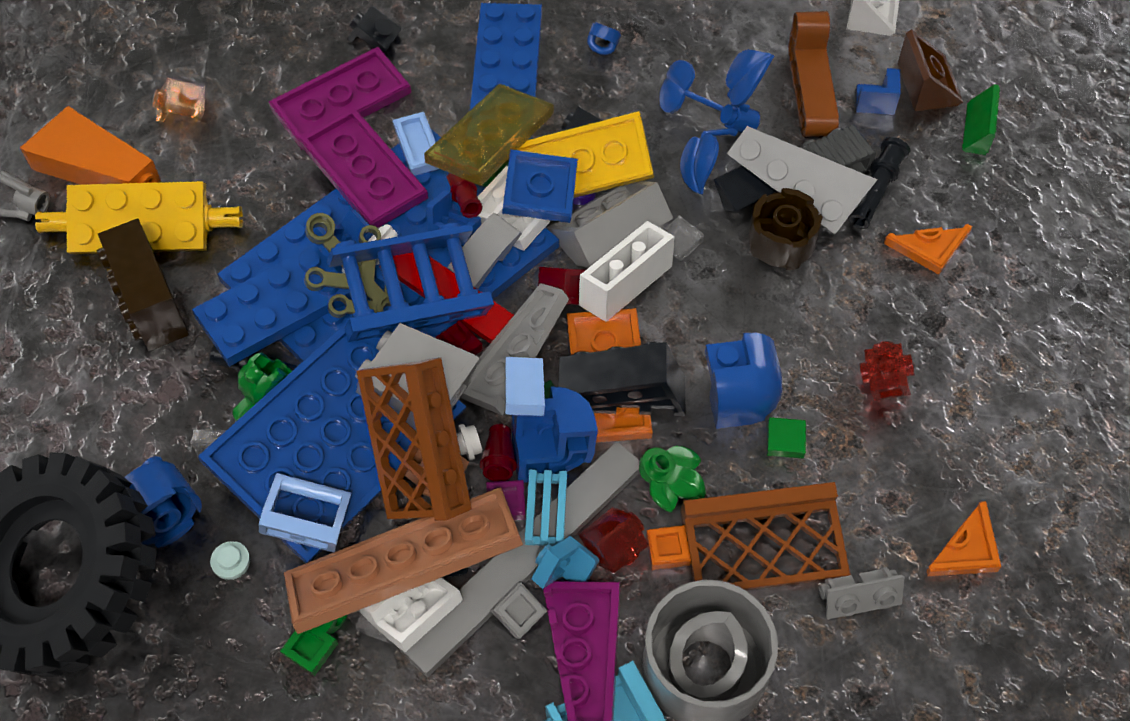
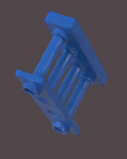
M456 222L448 223L441 226L439 230L356 244V241L349 240L340 242L335 245V248H331L327 259L328 267L343 265L355 313L349 318L344 328L347 341L353 342L383 336L387 330L393 333L399 323L413 329H419L485 316L494 305L491 292L478 293V290L473 288L461 245L466 243L472 234V224L460 226ZM447 246L460 291L457 297L444 299V296L439 295L427 251L429 249ZM413 253L425 295L423 304L410 306L408 302H405L393 256ZM373 259L379 260L391 305L387 311L374 313V310L369 308L358 262Z

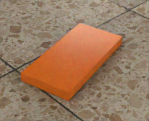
M636 308L621 309L607 322L590 312L567 313L570 355L581 351L589 353L605 351L611 347L641 346ZM616 407V414L594 413L598 429L596 443L652 438L650 415H640L639 408Z

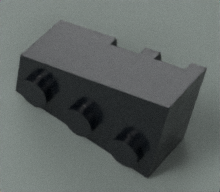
M647 342L641 346L626 348L611 347L605 351L591 353L581 351L573 355L560 357L558 387L567 388L579 393L590 403L594 413L616 414V407L639 408L640 415H651V408L674 409L675 416H686L685 376L667 342Z

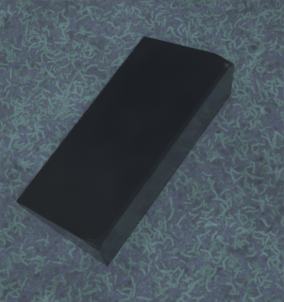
M743 165L714 179L724 210L735 212L758 201L762 195L767 193L768 196L776 192L775 189Z

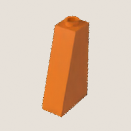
M69 106L20 147L30 168L34 171L80 185L159 183L161 181L152 159Z

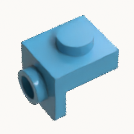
M569 536L554 546L548 544L543 548L536 558L535 563L538 567L531 580L542 589L560 577H564L569 582H587L597 566L599 558L573 537Z

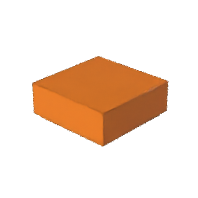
M684 525L649 529L646 531L652 570L690 566L691 558Z

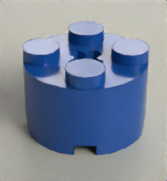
M158 456L151 457L142 466L124 477L132 483L129 488L139 491L147 504V507L141 514L153 519L156 536L141 542V544L154 543L157 548L164 547L181 538L194 525L195 522L192 520L196 509L199 513L201 512L202 502L174 464L163 461Z

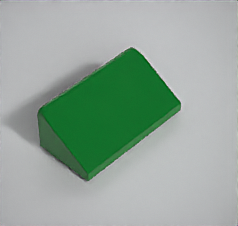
M992 85L968 102L962 146L964 152L986 155L989 152L996 135L1000 95L999 85Z

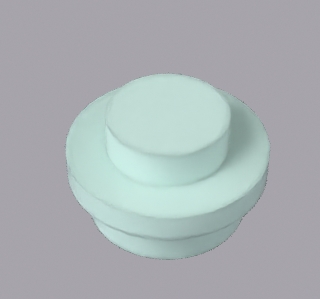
M225 542L213 551L210 559L211 568L222 579H237L248 569L250 554L246 547L239 542Z

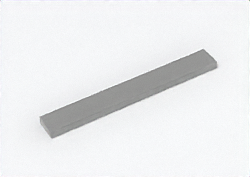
M618 441L609 447L567 487L564 539L569 536L574 537L640 473V460ZM558 497L550 503L549 537H556ZM542 512L535 517L534 536H541ZM525 528L519 533L523 543L522 546L494 556L459 589L463 598L461 603L407 652L400 649V652L426 678L440 667L493 615L490 610L516 583L521 582L524 585L534 575L538 567L535 563L536 558L546 546L525 545Z

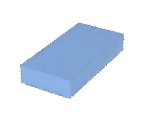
M424 112L393 120V126L408 168L414 176L444 168L442 157Z
M506 357L505 414L544 416L543 358Z

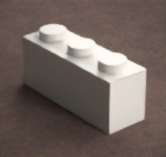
M646 221L580 274L579 306L607 322L672 267L675 236Z

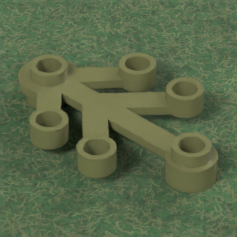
M316 213L309 217L305 233L312 243L322 244L329 253L331 248H335V245L340 243L334 235L335 223L329 215ZM373 225L363 227L359 234V243L368 242L364 238V234L368 232L373 233L376 240L381 239L380 230ZM315 227H322L325 229L326 234L317 236L314 234L313 229ZM376 259L362 261L361 265L358 263L365 293L371 300L368 301L369 308L373 309L374 313L382 312L384 307L391 305L386 286L383 291L374 281ZM312 267L305 274V286L311 291H319L324 287L349 289L344 273L325 272L319 267ZM317 274L322 278V282L313 284L310 282L309 276ZM343 294L333 295L328 303V312L335 318H342L347 313H355L352 300H349ZM335 301H341L345 304L346 308L343 311H337L333 308L332 304Z

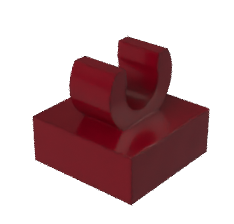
M461 321L435 337L475 356L483 351L482 343Z

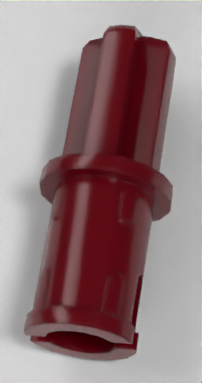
M455 166L449 169L450 173L446 178L451 187L452 199L458 203L464 217L473 218L478 216L483 206L477 197L476 184L468 178L466 171L462 167L456 169Z

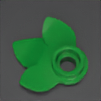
M676 445L667 451L654 447L643 453L640 458L639 472L642 478L650 485L652 499L662 509L669 513L672 512L676 507L678 498L694 500L705 497L704 481L700 474L695 471L701 462V458L696 452L687 447ZM656 462L659 463L662 469L657 466Z

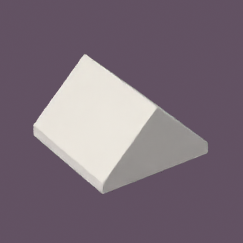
M851 0L846 29L888 36L895 34L899 0Z

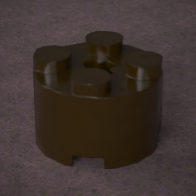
M782 188L781 193L767 196V193L762 195L755 204L748 237L750 243L749 250L752 256L770 266L785 268L790 271L800 268L801 264L806 262L814 253L822 222V214H819V211L813 205V198L799 190Z

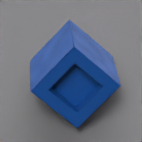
M887 68L882 85L858 84L856 86V112L895 115L901 95L900 69Z

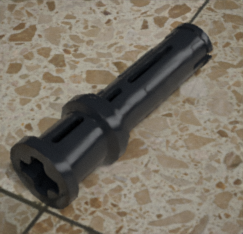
M887 137L883 140L881 153L878 158L872 161L870 166V177L878 180L848 218L850 223H853L855 218H857L853 224L854 227L859 229L869 227L889 183L898 178L900 174L899 167L902 161L907 159L910 154V147L903 140L896 137Z

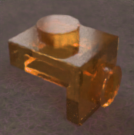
M166 78L162 89H156L153 97V108H157V121L164 122L169 112L201 120L205 112V87Z

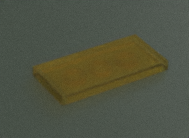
M498 84L424 153L425 163L482 186L509 159L510 149L518 150L554 114V104Z

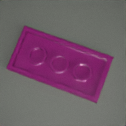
M376 47L268 102L272 112L302 150L303 148L299 142L300 137L350 109L355 108L364 118L412 92L410 84L381 49Z
M355 108L299 138L300 146L350 206L369 225L379 228L428 199V191Z

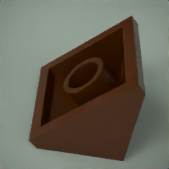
M909 30L905 35L897 64L914 111L954 107L962 104L963 100L946 55L914 30Z

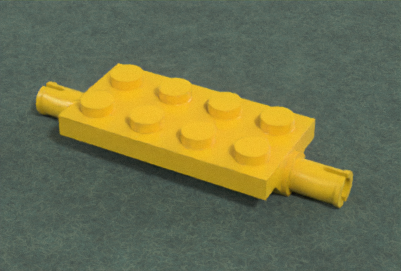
M203 181L67 185L66 212H37L35 219L41 220V222H35L38 233L67 232V253L98 254L96 249L102 248V244L97 233L137 218L154 252L207 251L208 232L212 231L213 228H242L243 220H240L239 217H243V210L241 206L212 208L211 205H208L206 184Z

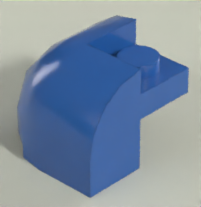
M743 333L741 341L706 345L705 355L712 383L709 399L716 429L752 425L764 421L765 417L776 409L783 391L782 372L774 340L768 335L760 333Z
M551 387L550 398L545 399L544 416L512 415V444L517 463V481L524 480V482H529V470H537V473H544V470H552V474H559V471H567V477H569V470L580 466L583 462L591 463L595 454L598 429L590 403L579 393L567 388Z

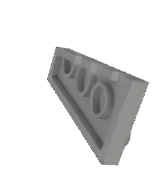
M542 283L539 284L481 354L472 380L460 398L503 416L505 412L506 357L536 358L569 300L562 289Z

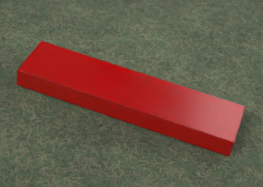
M413 253L393 256L399 281L425 298ZM429 256L439 295L444 296V299L457 297L460 291L455 273ZM493 301L494 305L485 316L458 321L463 322L468 329L490 344L514 316V314Z

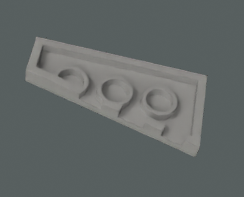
M749 126L744 129L727 152L729 156L777 192L781 193L782 188L799 190L812 197L814 200L813 205L817 208L819 214H822L821 224L834 234H836L878 180Z

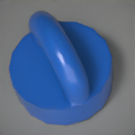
M596 22L592 23L587 44L597 54H611L615 51L621 37L620 31ZM596 36L610 41L609 46L601 47L595 43Z

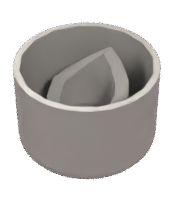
M700 580L684 584L672 590L655 607L649 619L645 636L642 661L645 683L657 705L676 721H740L745 718L761 701L776 664L778 639L773 621L764 606L753 595L727 582ZM697 641H709L720 645L731 659V668L722 679L714 684L702 686L693 683L686 676L683 667V653L690 644Z

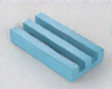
M529 470L525 545L547 546L550 544L554 546L564 540L567 471H559V474H552V470H544V473H537V470ZM537 483H544L541 536H534ZM551 484H559L556 537H549Z

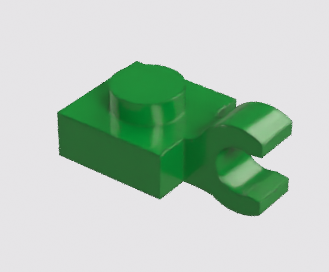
M347 615L300 634H297L295 630L280 652L283 656L315 677L339 644L331 634L335 633L343 625Z

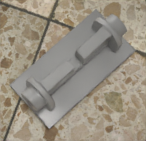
M887 567L879 570L859 573L860 583L857 584L852 575L825 579V583L819 584V593L822 600L826 599L827 620L902 605L904 575H898L895 569L889 570Z

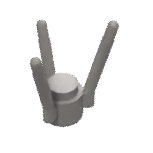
M6 171L0 172V182L16 190L13 195V203L19 209H0V216L16 217L30 221L32 215L36 216L37 212L47 211L50 204L48 192L35 188Z

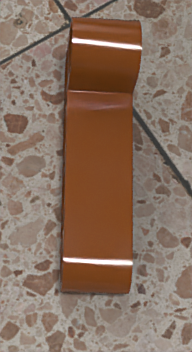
M828 11L795 12L789 37V60L803 137L828 136L834 129L839 128L838 109L826 49L830 34Z

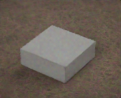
M521 582L516 583L490 610L516 639H520L547 612Z

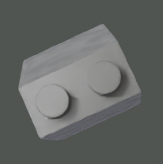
M399 323L393 333L387 330L376 346L379 352L373 361L366 359L358 370L419 362L441 357L451 409H453L470 384L480 358ZM403 373L398 384L409 394L406 376ZM373 376L374 391L381 397L386 386ZM358 381L356 393H358L359 395H361L360 386H359V381ZM394 394L388 403L397 414L400 413L404 405ZM411 411L406 422L417 431L414 415Z

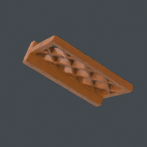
M441 357L419 362L358 370L357 376L387 519L434 517L435 521H442L472 510ZM403 373L406 376L409 394L398 384ZM373 376L386 386L381 397L374 391ZM393 394L404 404L399 414L388 405ZM411 411L414 415L417 432L406 422ZM382 415L386 416L394 424L389 435L382 429L380 420ZM400 432L412 442L407 452L396 442ZM418 449L421 451L424 469L414 460ZM390 451L401 461L397 472L389 464L388 455ZM408 469L419 479L415 489L403 479ZM426 487L429 489L432 507L421 497ZM397 489L409 499L405 508L399 509Z
M835 482L683 501L680 512L687 536L693 581L703 580L701 570L709 560L728 573L723 582H727L732 576L739 582H732L730 584L736 585L745 591L849 576L850 570L836 505L838 494ZM827 511L830 528L824 536L805 524L811 513ZM805 514V516L802 518V520H800V519H798L796 516H794V515ZM785 517L797 526L786 541L767 528L774 518ZM761 519H768L764 525L757 521ZM746 521L759 531L748 546L729 533L737 522ZM730 523L726 530L719 526L721 524ZM709 526L719 533L721 537L709 551L696 541L694 528ZM800 529L819 542L808 558L790 545V542ZM831 533L834 544L827 540ZM762 534L781 547L771 563L752 550V547ZM724 539H727L743 551V554L733 567H730L714 555V552ZM822 545L836 554L839 569L824 570L812 561ZM784 550L804 563L797 574L786 575L774 566ZM698 551L705 556L701 564ZM747 555L766 568L759 579L748 580L736 571ZM807 566L813 571H815L810 573H803ZM769 571L777 576L765 578Z

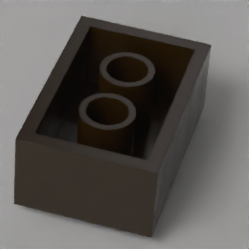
M137 218L97 233L102 244V248L96 249L104 268L107 269L109 274L107 276L115 296L118 297V306L136 342L143 339L148 351H152L189 336L139 219Z

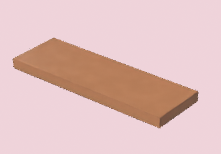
M501 487L471 498L472 510L449 520L435 521L434 517L421 518L285 571L284 577L292 625L297 634L522 546V540Z

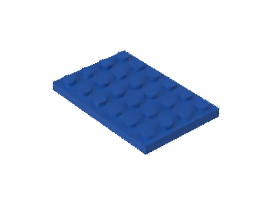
M346 322L198 455L199 461L259 519L276 473L351 492L341 529L342 532L382 493L362 396L356 393L358 379L355 378L363 362L366 359L373 361L379 350L376 349V346L382 336L348 342L344 329L347 324ZM460 400L452 409L454 421L466 410V406ZM382 415L380 419L382 429L389 435L394 424L386 416ZM400 432L396 439V442L407 452L412 442L402 432ZM390 451L388 455L389 464L397 472L401 461ZM280 490L274 512L333 527L339 505ZM280 539L305 564L311 562L322 551V549Z

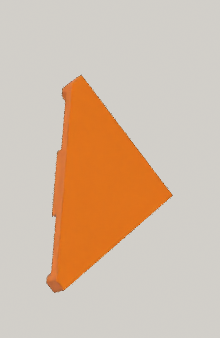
M965 224L963 228L942 230V227L915 230V233L905 235L890 233L887 235L884 244L939 275L968 237L973 226Z
M986 501L978 504L937 558L930 564L926 571L927 577L990 573L1000 570V558Z

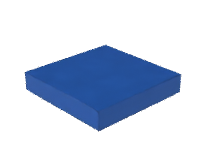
M510 149L502 214L570 223L578 159Z

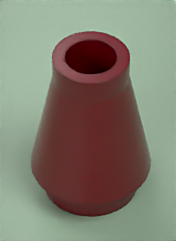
M496 424L490 427L489 436L479 464L483 470V475L492 481L500 482L510 479L517 468L511 440V429L503 424Z

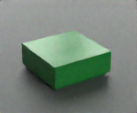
M769 417L767 425V456L804 459L806 453V420Z

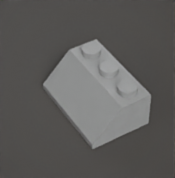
M639 181L612 188L573 211L570 223L556 221L546 228L559 239V246L577 266L589 268L646 221L664 229L663 224L672 220L673 216L658 183Z

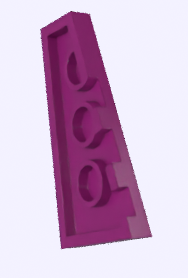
M553 582L543 588L568 721H614L621 594L620 582Z

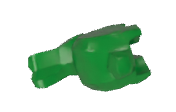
M260 352L252 356L248 363L242 367L238 373V389L245 398L233 409L232 415L235 421L240 419L292 372L280 359L274 361Z

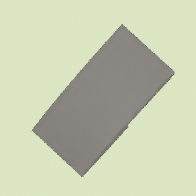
M494 212L462 247L472 285L477 289L498 260H504L522 234V232ZM451 262L447 268L454 272Z

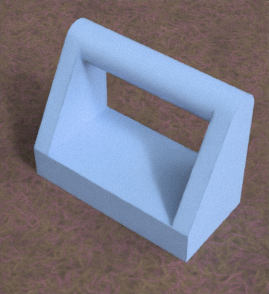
M276 473L259 520V533L335 552L351 492ZM280 490L339 505L333 527L274 512Z

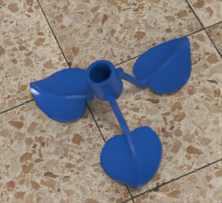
M744 50L735 57L726 76V85L730 89L727 97L731 102V105L728 104L726 106H722L688 90L695 78L694 68L689 62L678 60L669 67L666 74L667 78L661 86L659 95L662 110L667 113L678 111L684 102L685 96L721 111V122L728 128L703 131L700 138L692 137L687 142L680 160V171L684 182L694 192L703 195L705 183L715 165L719 151V143L715 136L731 135L735 137L737 132L742 133L747 126L757 130L760 123V114L745 103L761 81L775 57L774 55L755 50Z

